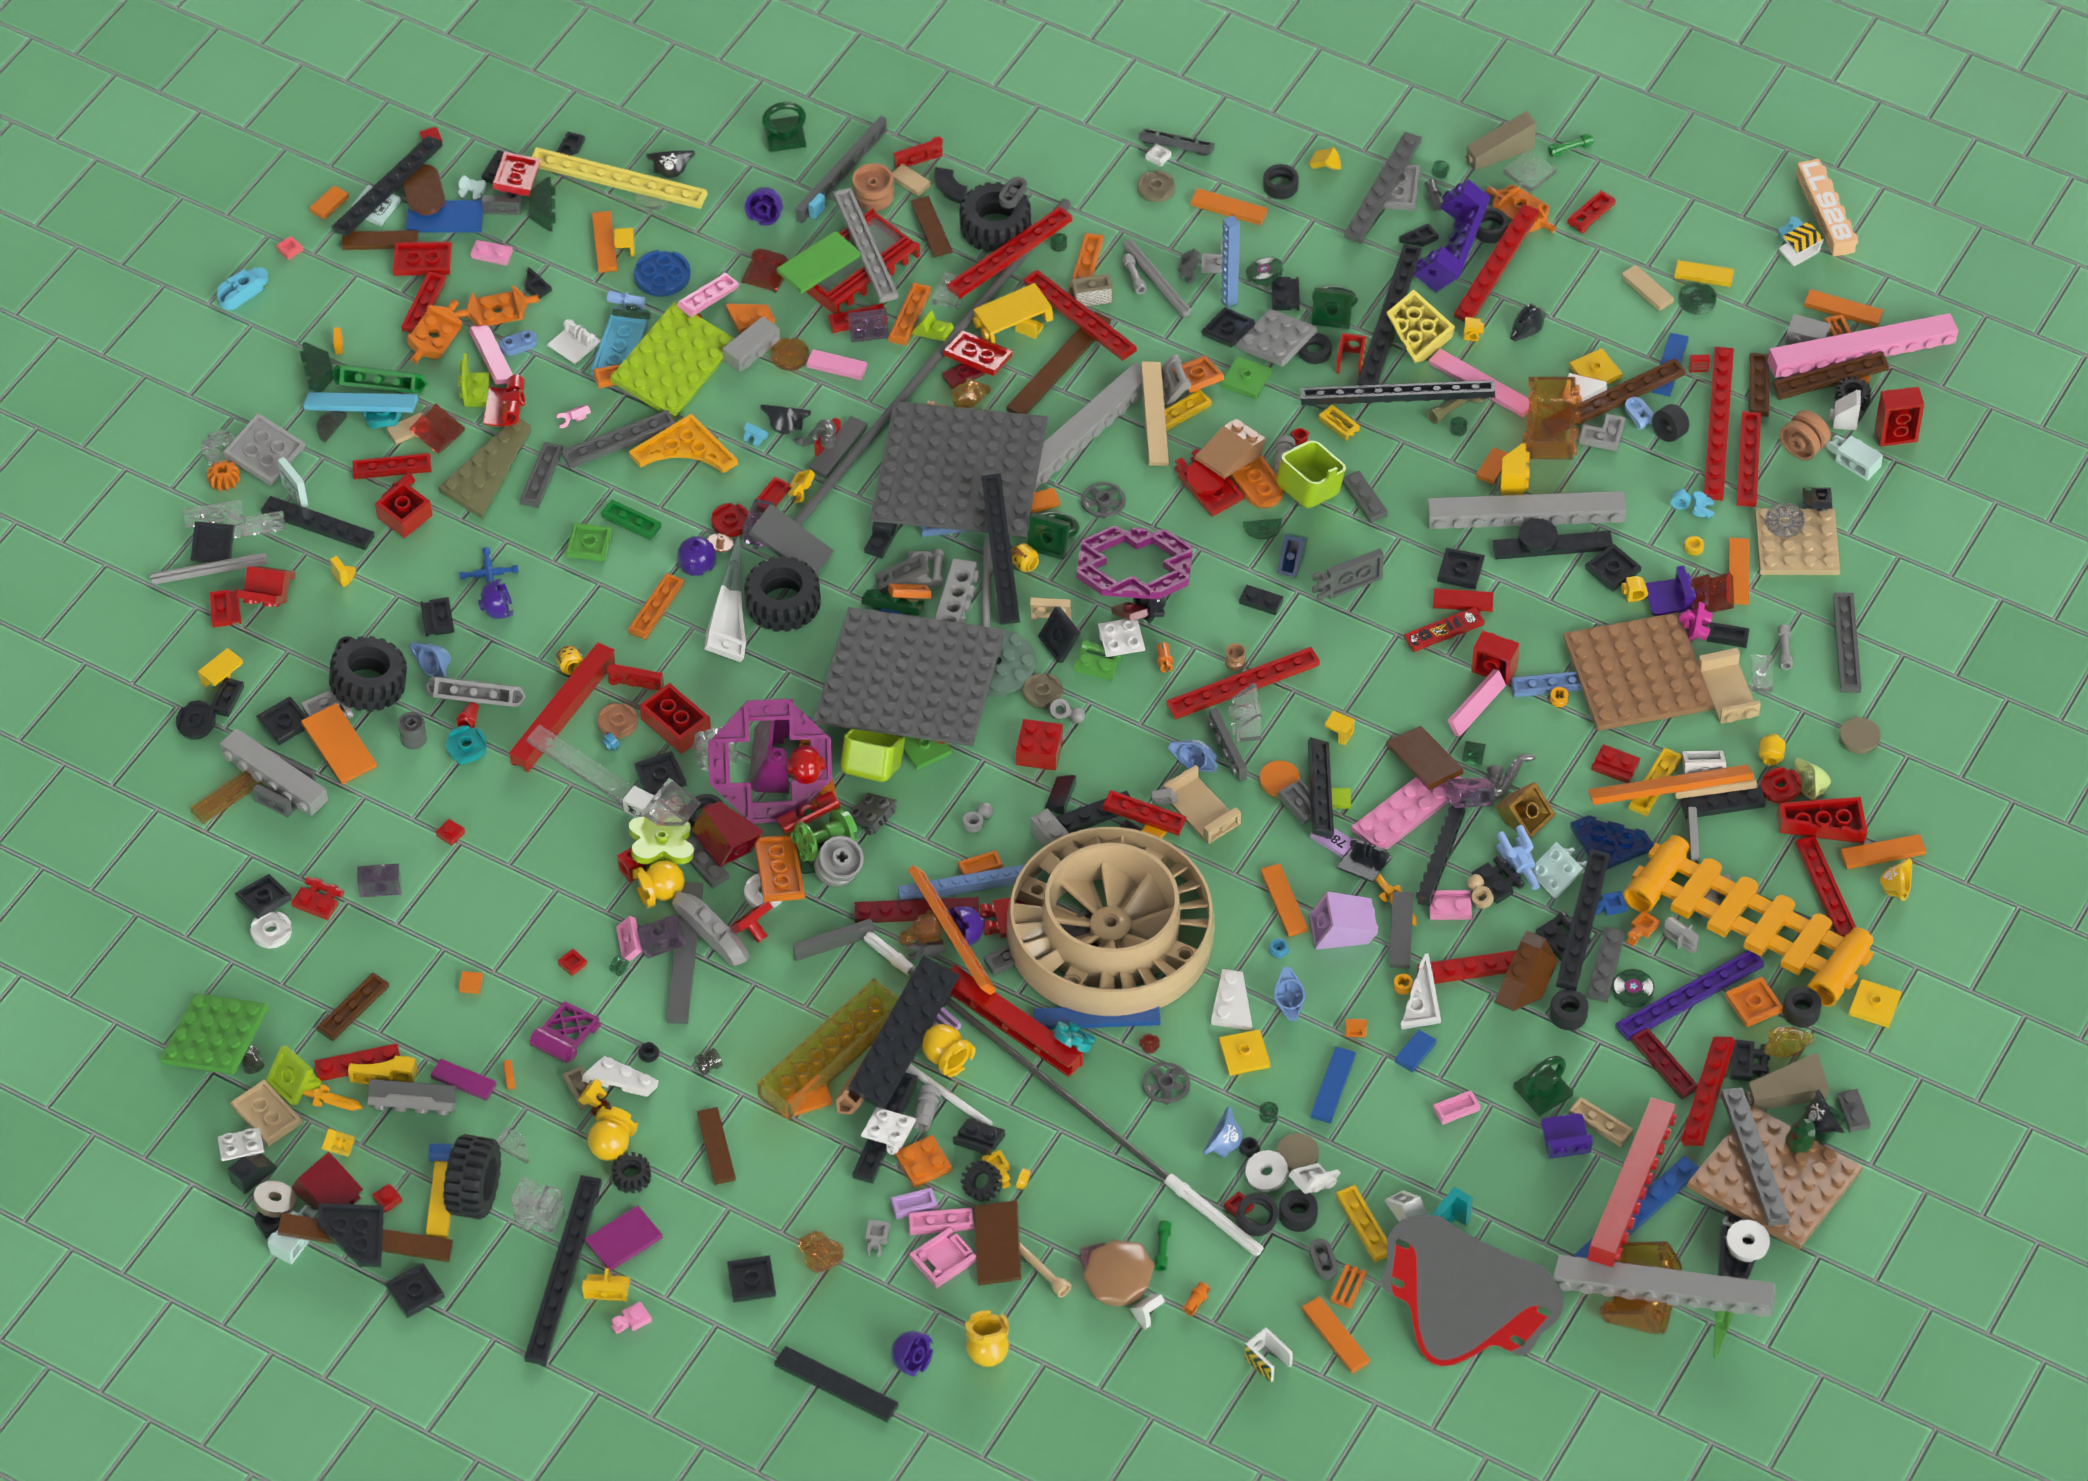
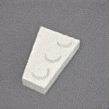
M1222 969L1211 1025L1252 1031V1021L1243 972Z
M603 1056L585 1072L582 1078V1082L590 1083V1080L597 1079L603 1083L601 1085L608 1088L609 1085L621 1087V1090L624 1092L645 1097L649 1096L658 1087L659 1080L647 1074H643L630 1066L621 1064L606 1056Z

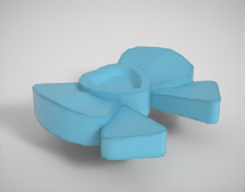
M1791 216L1789 222L1778 229V234L1783 238L1785 234L1803 225L1800 219Z
M1698 491L1691 495L1694 501V509L1692 510L1694 515L1709 519L1715 514V512L1705 508L1706 505L1713 506L1715 503L1710 497Z

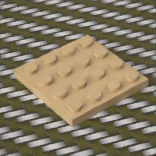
M1756 508L1755 520L1760 575H1840L1835 508L1826 511H1817L1812 508H1790L1797 511L1791 518L1798 516L1799 513L1804 520V527L1801 532L1791 527L1792 533L1793 530L1794 533H1798L1795 536H1791L1788 529H1786L1789 534L1786 536L1790 537H1780L1773 534L1772 532L1778 526L1773 527L1775 529L1771 531L1768 529L1767 525L1771 526L1776 524V522H1772V524L1768 522L1766 525L1767 515L1777 508ZM1787 508V516H1788V514H1789V516H1790V512L1792 513V511H1791L1790 509H1788V508ZM1779 509L1781 515H1784V510ZM1774 511L1771 512L1772 514H1774V515L1777 516V517L1780 516L1779 514H1778V515L1776 514L1777 511H1775V513H1774ZM1773 516L1767 518L1770 520H1776V518ZM1782 517L1778 520V523L1782 527H1789L1791 520L1787 517ZM1802 518L1793 520V522L1797 521L1798 523H1801L1800 521L1802 520ZM1793 524V525L1796 526V527H1798V526H1799V527H1802V526H1803V525Z

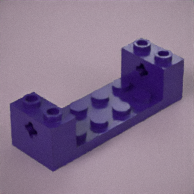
M1469 179L1463 183H1458L1451 191L1447 190L1442 196L1443 201L1440 208L1455 219L1454 229L1448 237L1449 242L1445 248L1441 246L1437 250H1432L1426 257H1421L1415 264L1416 269L1413 275L1435 292H1438L1460 277L1490 200V196Z

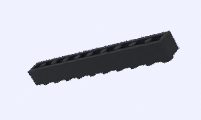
M1453 802L1452 806H1449L1448 816L1445 817L1444 821L1445 824L1442 825L1441 834L1438 835V843L1435 844L1434 853L1430 857L1431 861L1427 864V872H1424V880L1421 881L1420 890L1416 893V898L1420 905L1431 906L1465 816V804Z

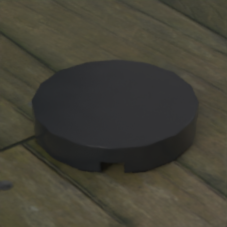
M1536 518L1522 524L1519 529L1518 539L1524 549L1533 553H1544L1545 550L1549 549L1550 551L1557 544L1558 531L1551 522Z
M200 700L187 703L188 705L184 708L182 707L176 716V727L187 739H201L212 731L216 722L215 712L206 702Z

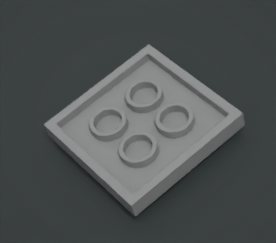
M1270 309L1236 345L1237 349L1283 367L1317 333L1316 326Z
M257 413L227 447L223 456L272 486L280 477L277 460L284 457L291 464L303 451L306 443Z

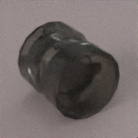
M249 1045L241 1060L243 1062L242 1067L247 1074H255L264 1068V1062L259 1057L260 1052L256 1045Z
M715 1048L709 1049L704 1055L694 1056L697 1068L703 1076L708 1074L710 1070L719 1069L723 1066L722 1060Z

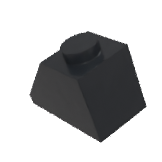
M253 1154L241 1157L228 1168L231 1183L246 1195L276 1170L277 1166L265 1155Z

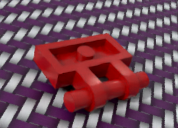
M307 876L305 884L309 885L310 888L301 887L291 901L292 907L328 921L338 906V902L334 900V897L342 898L345 891L339 889L335 884L329 885L322 882V879L317 877L313 879ZM319 890H322V891L327 892V893H326L325 896H324V895H321V894H319V893H317V892H318Z

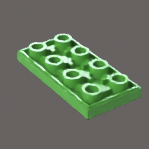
M835 231L779 266L777 273L802 294L859 258L860 252Z

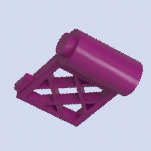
M564 1001L542 1027H537L534 1030L529 1043L531 1046L560 1061L568 1063L575 1059L577 1055L576 1049L590 1033L594 1034L601 1027L600 1018ZM568 1010L574 1016L562 1017V1013ZM588 1020L591 1023L589 1025L580 1026L579 1021ZM576 1021L577 1027L565 1028L564 1023ZM555 1024H561L562 1029L553 1030L550 1027ZM579 1033V1037L576 1040L567 1036V1034Z

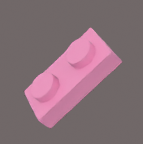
M476 240L470 254L472 259L507 266L513 249L510 246Z
M632 916L627 917L616 926L622 960L630 962L642 952L636 918Z

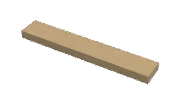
M1141 362L1148 466H1168L1161 362Z

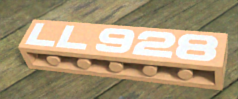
M1820 159L1798 163L1796 177L1833 257L1854 253L1856 244H1858V237L1852 231L1851 221L1846 218L1844 206L1840 205L1838 193L1833 190L1832 180L1827 177L1826 167L1822 166Z

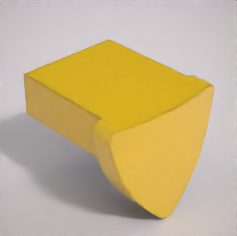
M1335 147L1315 151L1309 162L1312 169L1327 167L1332 170L1341 169L1340 158Z
M338 556L330 559L332 574L339 584L345 587L354 579L356 568L344 566Z

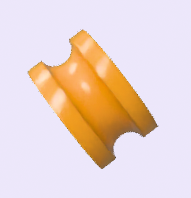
M1563 687L1553 688L1550 694L1551 704L1555 707L1565 706L1568 703V691Z
M1407 974L1397 975L1394 978V991L1400 995L1410 993L1413 983L1412 978Z

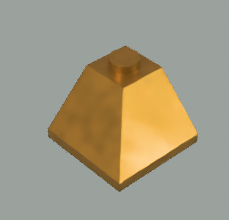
M1532 782L1508 794L1495 806L1506 825L1515 831L1517 826L1523 825L1529 838L1533 837L1556 815L1536 782Z

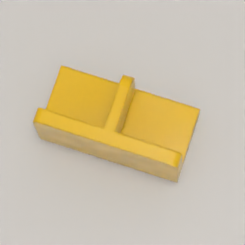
M226 648L198 671L200 684L206 688L210 684L216 686L224 678L231 679V673L243 664V660Z
M605 1268L604 1275L588 1274L586 1280H583L582 1285L584 1299L627 1301L630 1278L610 1276L609 1268Z

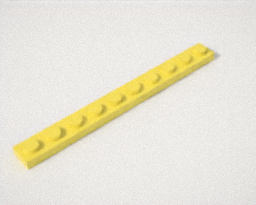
M537 147L532 155V158L541 159L539 169L698 209L702 208L708 194L705 189Z

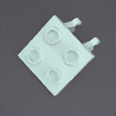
M1558 842L1535 863V868L1532 869L1537 881L1555 899L1580 873L1585 872L1584 868L1587 864V861L1577 862L1570 856L1572 853L1576 854L1577 851L1574 848H1563Z

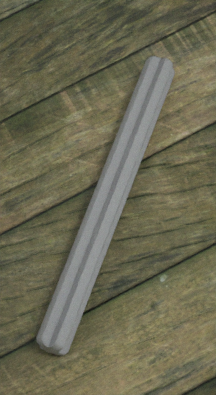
M1132 239L1125 241L1124 248L1126 251L1132 254L1137 264L1179 314L1184 318L1189 316L1191 309Z
M265 553L155 572L150 574V580L155 585L247 568V566L267 564V556Z

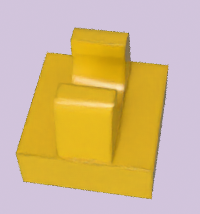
M594 1079L586 1086L577 1101L583 1105L589 1104L593 1107H598L601 1102L597 1100L596 1095L602 1099L607 1095L601 1087L603 1083Z

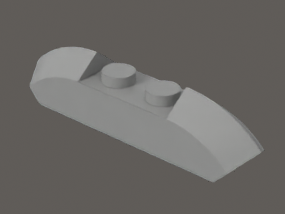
M431 676L426 684L429 696L435 698L519 707L526 698L521 687L500 683Z
M677 891L672 903L675 911L730 966L747 962L750 955L739 937L701 899L692 894Z

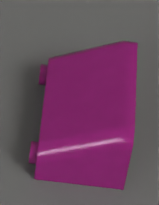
M788 720L759 721L754 729L749 782H751V789L755 792L789 793L790 781L788 780L787 752L782 748H774V744H784V739L789 736Z

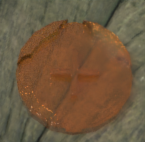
M788 338L781 339L772 346V362L782 370H797L803 367L809 359L808 346L798 338H793V340H788Z

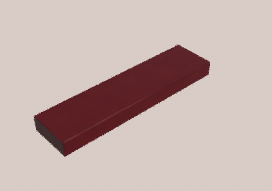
M1648 1027L1631 1037L1630 1041L1681 1100L1696 1092L1698 1084Z

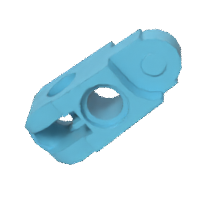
M261 267L253 268L248 272L244 269L226 279L227 281L220 284L217 289L220 307L225 310H233L263 291V286L268 281L266 269Z

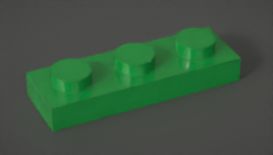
M611 500L601 512L602 518L649 540L661 528V522L615 500Z

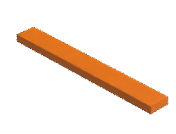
M1746 764L1588 789V793L1593 805L1750 781L1753 780V772L1749 765Z
M913 865L908 869L909 873L980 989L989 995L993 994L996 988L925 872Z

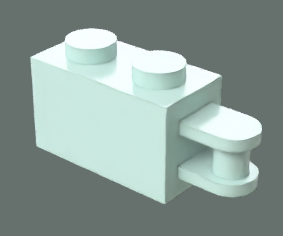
M1835 435L1833 441H1829L1826 444L1827 449L1836 454L1835 462L1866 481L1881 468L1883 454L1853 436L1846 440L1839 435Z
M305 1205L299 1213L293 1210L290 1213L292 1215L318 1218V1210H312L309 1205ZM277 1230L268 1239L270 1254L292 1265L310 1240L279 1236Z

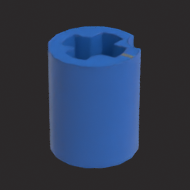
M430 1143L428 1151L429 1161H448L453 1144Z

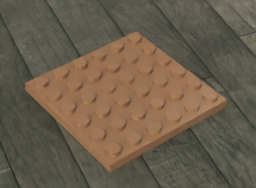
M1678 612L1563 633V640L1573 667L1577 672L1579 683L1582 685V691L1597 731L1714 709L1713 700L1683 623L1679 622Z
M1751 1105L1752 1116L1790 1217L1789 1224L1767 1226L1733 1128L1688 1181L1687 1188L1744 1220L1758 1222L1765 1227L1769 1234L1800 1250L1859 1176L1863 1166L1814 1140L1813 1146L1809 1151L1795 1153L1789 1150L1785 1141L1792 1127Z

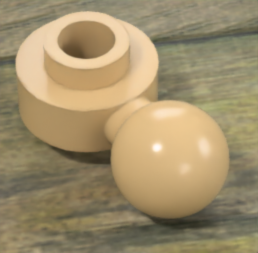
M1471 875L1468 878L1467 884L1471 890H1474L1471 896L1472 901L1478 908L1489 907L1494 900L1491 890L1483 886L1484 880L1480 875Z

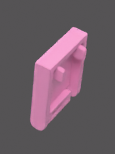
M952 1228L946 1229L910 1253V1260L935 1288H938L977 1261L976 1255L972 1254V1250L957 1233L953 1235L954 1231ZM928 1260L935 1268L933 1273L923 1263L924 1261Z

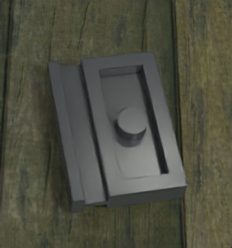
M1301 779L1278 792L1277 796L1302 825L1312 820L1310 789Z

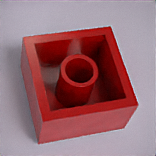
M404 481L375 503L377 518L403 538H406L433 516L430 500Z
M1482 630L1473 647L1471 672L1487 677L1493 669L1499 670L1505 684L1509 685L1511 678H1513L1518 668L1520 643Z
M1023 719L1016 747V765L1056 771L1063 742V724Z

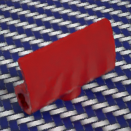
M510 376L507 388L489 387L483 421L485 425L509 426L519 422L521 407L526 405L524 394L525 379L522 376Z
M832 790L815 798L818 805L816 807L810 802L802 803L798 808V816L794 810H791L777 817L783 833L786 835L794 831L795 825L798 822L808 824L830 813L832 810L840 808V802L836 799ZM806 808L813 810L812 812H810L811 814L803 815V813H806Z

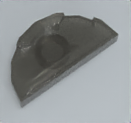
M331 411L319 418L317 433L322 441L326 443L347 418V412Z

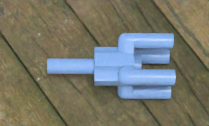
M1523 825L1516 827L1519 837L1515 839L1517 846L1513 848L1503 831L1499 832L1497 837L1500 843L1496 845V848L1501 858L1510 864V868L1514 867L1517 873L1525 874L1532 890H1537L1540 885L1532 872V869L1535 868V862L1530 853L1533 849V844Z

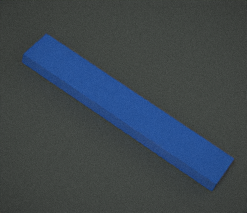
M1159 1006L1144 1012L1120 1016L1092 1015L1065 1007L1033 1009L1034 1019L1048 1029H1054L1058 1022L1068 1024L1070 1021L1078 1024L1081 1028L1160 1025Z

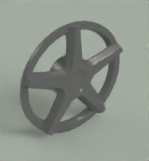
M1099 482L1092 484L1083 492L1081 501L1082 507L1089 514L1105 519L1119 513L1125 507L1126 499L1124 492L1117 485ZM1100 485L1112 486L1108 491L1100 492L1095 488ZM1090 490L1096 499L1085 502V496ZM1116 490L1120 492L1122 502L1111 499ZM1099 505L1101 513L1095 512L1089 507ZM1108 505L1118 506L1116 510L1107 513Z
M1159 1063L1152 1066L1143 1077V1090L1152 1100L1169 1105L1186 1096L1190 1090V1078L1188 1073L1177 1064ZM1172 1066L1175 1069L1170 1074H1162L1157 1067ZM1152 1071L1158 1082L1147 1086L1146 1080ZM1180 1071L1186 1077V1085L1175 1082V1078ZM1161 1089L1164 1099L1154 1096L1150 1091ZM1172 1089L1183 1090L1179 1096L1170 1099Z

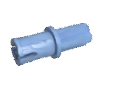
M609 291L607 302L621 304L624 307L631 306L643 309L645 297L629 295V292L624 294Z

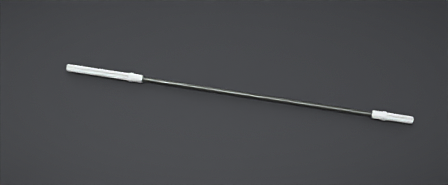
M873 932L866 933L864 941L889 960L895 968H898L907 976H912L915 966L904 955L898 953ZM948 996L945 1003L1163 1178L1165 1184L1176 1192V1195L1185 1199L1254 1256L1261 1254L1263 1251L1262 1245L1193 1191L1187 1183L1181 1181L1174 1174H1168Z

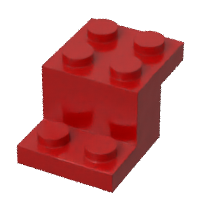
M247 566L244 590H238L237 598L243 599V603L260 604L262 602V606L280 607V604L287 602L289 580L295 579L296 571L263 566Z

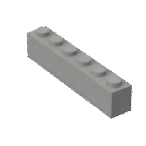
M236 728L220 743L221 755L226 761L233 762L242 772L246 771L255 781L262 782L269 790L289 799L301 812H306L313 816L328 802L326 788Z

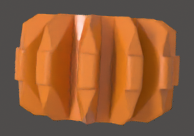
M227 459L224 462L218 460L217 464L212 463L211 467L207 468V481L213 490L218 488L219 492L223 489L228 491L230 487L235 488L236 484L239 483L240 471L234 462L229 463Z

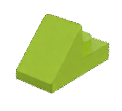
M931 309L920 320L912 334L945 341L954 328L952 323L936 320Z

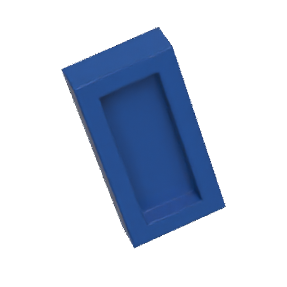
M1418 1030L1395 1057V1063L1413 1073L1436 1045V1039Z

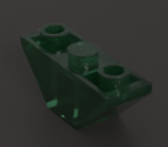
M551 177L545 178L531 190L530 196H528L530 219L547 231H553V224L556 223V214L552 212V210H556L555 198H552V196H556L555 184L552 185Z
M304 342L302 343L303 351H300L302 363L306 362V365H303L305 375L310 376V379H307L309 390L322 393L334 379L329 354L325 350Z

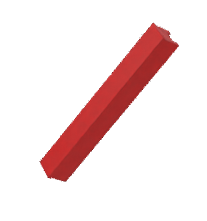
M596 643L509 752L511 765L515 766L517 764L523 767L524 771H530L607 674L608 665L615 664L614 649L602 643Z
M955 964L950 970L960 975L950 993L952 997L1067 1077H1070L1083 1065V1053L1078 1051L1077 1048L1066 1046L1054 1036V1032L996 992L989 995L980 989L973 976Z

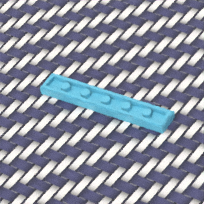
M309 392L303 406L305 410L413 412L418 402L417 394Z

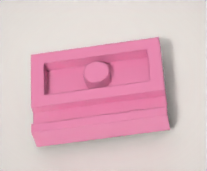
M1436 890L1431 906H1429L1430 920H1471V890Z

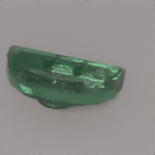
M629 303L627 306L612 308L613 316L650 319V311L639 308L637 304Z
M1282 518L1243 522V528L1253 538L1269 539L1277 535L1281 530Z

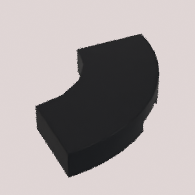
M935 167L934 179L936 187L943 193L944 197L961 204V200L967 194V186L955 180L953 170Z

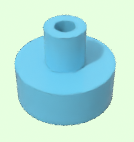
M1679 489L1671 495V505L1674 508L1683 510L1690 506L1691 496L1684 489Z

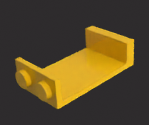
M1035 283L973 309V323L975 327L980 328L983 338L985 340L988 339L992 343H995V333L1041 314L1046 322L1053 320L1052 306Z

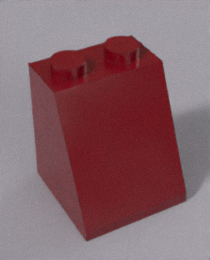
M720 801L705 805L701 809L702 812L696 818V823L692 828L694 834L719 867H723L751 853L763 833L761 828Z
M329 1151L297 1178L291 1187L295 1195L314 1210H318L319 1203L354 1205L362 1198L360 1193L363 1191V1188Z

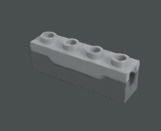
M369 1079L367 1105H373L375 1110H386V1106L394 1107V1111L407 1112V1108H414L415 1113L428 1114V1110H436L437 1115H449V1111H455L457 1086Z

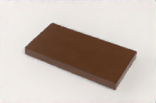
M1422 726L1386 741L1388 749L1428 790L1464 774L1463 768Z
M1017 1200L974 1206L978 1285L1022 1280Z

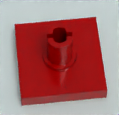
M767 901L755 906L730 925L729 928L735 934L748 928L757 943L762 941L768 935L758 920L773 908L772 905Z

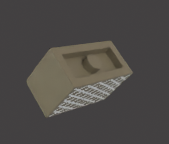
M1104 274L1072 279V296L1086 307L1113 303V287L1110 275Z

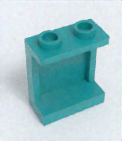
M1454 1187L1431 1215L1442 1217L1449 1223L1457 1220L1466 1226L1471 1220L1473 1197Z

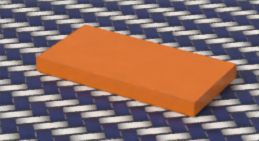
M337 703L301 720L302 726L341 785L377 767V763Z
M791 835L760 837L755 845V853L763 901L775 902L805 899L797 846L792 841Z

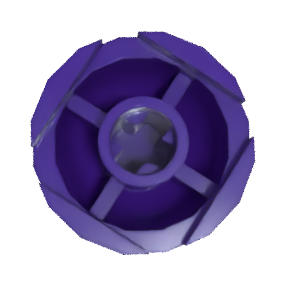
M759 187L753 190L747 197L744 205L745 212L750 220L753 221L754 219L756 222H759V225H771L781 216L783 201L779 193L774 189Z
M701 536L687 538L678 548V566L688 575H704L703 572L708 570L710 572L716 565V551L713 544L706 538Z
M501 578L487 583L482 588L481 599L478 600L481 611L485 610L486 614L494 619L513 616L514 613L513 610L509 611V604H512V600L506 584H501Z
M958 906L948 910L969 946L974 945L980 940L985 924L983 918L974 908Z
M917 1331L902 1333L892 1344L891 1358L893 1364L898 1370L911 1376H917L916 1373L919 1370L921 1372L925 1371L933 1355V1349H930V1343H933L929 1335Z

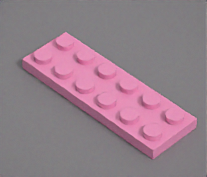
M1458 776L1428 790L1415 777L1352 825L1351 831L1362 841H1365V843L1369 842L1371 846L1374 844L1377 847L1388 850L1466 790L1468 783Z

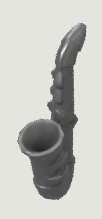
M822 419L805 439L794 438L793 441L800 446H809L821 436V446L827 449L833 448L837 444L834 436L836 426L831 420Z
M1520 754L1512 762L1509 769H1507L1505 776L1502 775L1504 772L1503 767L1499 765L1488 766L1486 768L1489 775L1486 786L1488 797L1495 801L1502 799L1507 794V790L1523 762L1533 761L1536 759V756Z

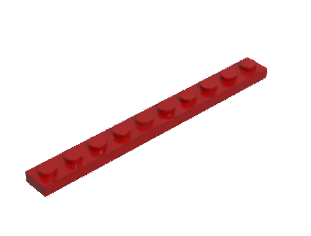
M1715 346L1704 494L1712 500L1723 501L1734 348Z

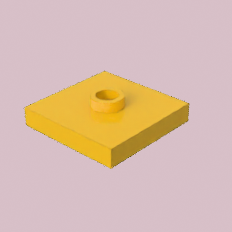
M1602 348L1569 362V367L1575 375L1604 381L1607 384L1619 380L1623 376V373Z
M1861 979L1849 1011V1016L1889 1028L1902 992Z
M1260 1029L1219 1037L1220 1047L1229 1076L1270 1068L1269 1057Z

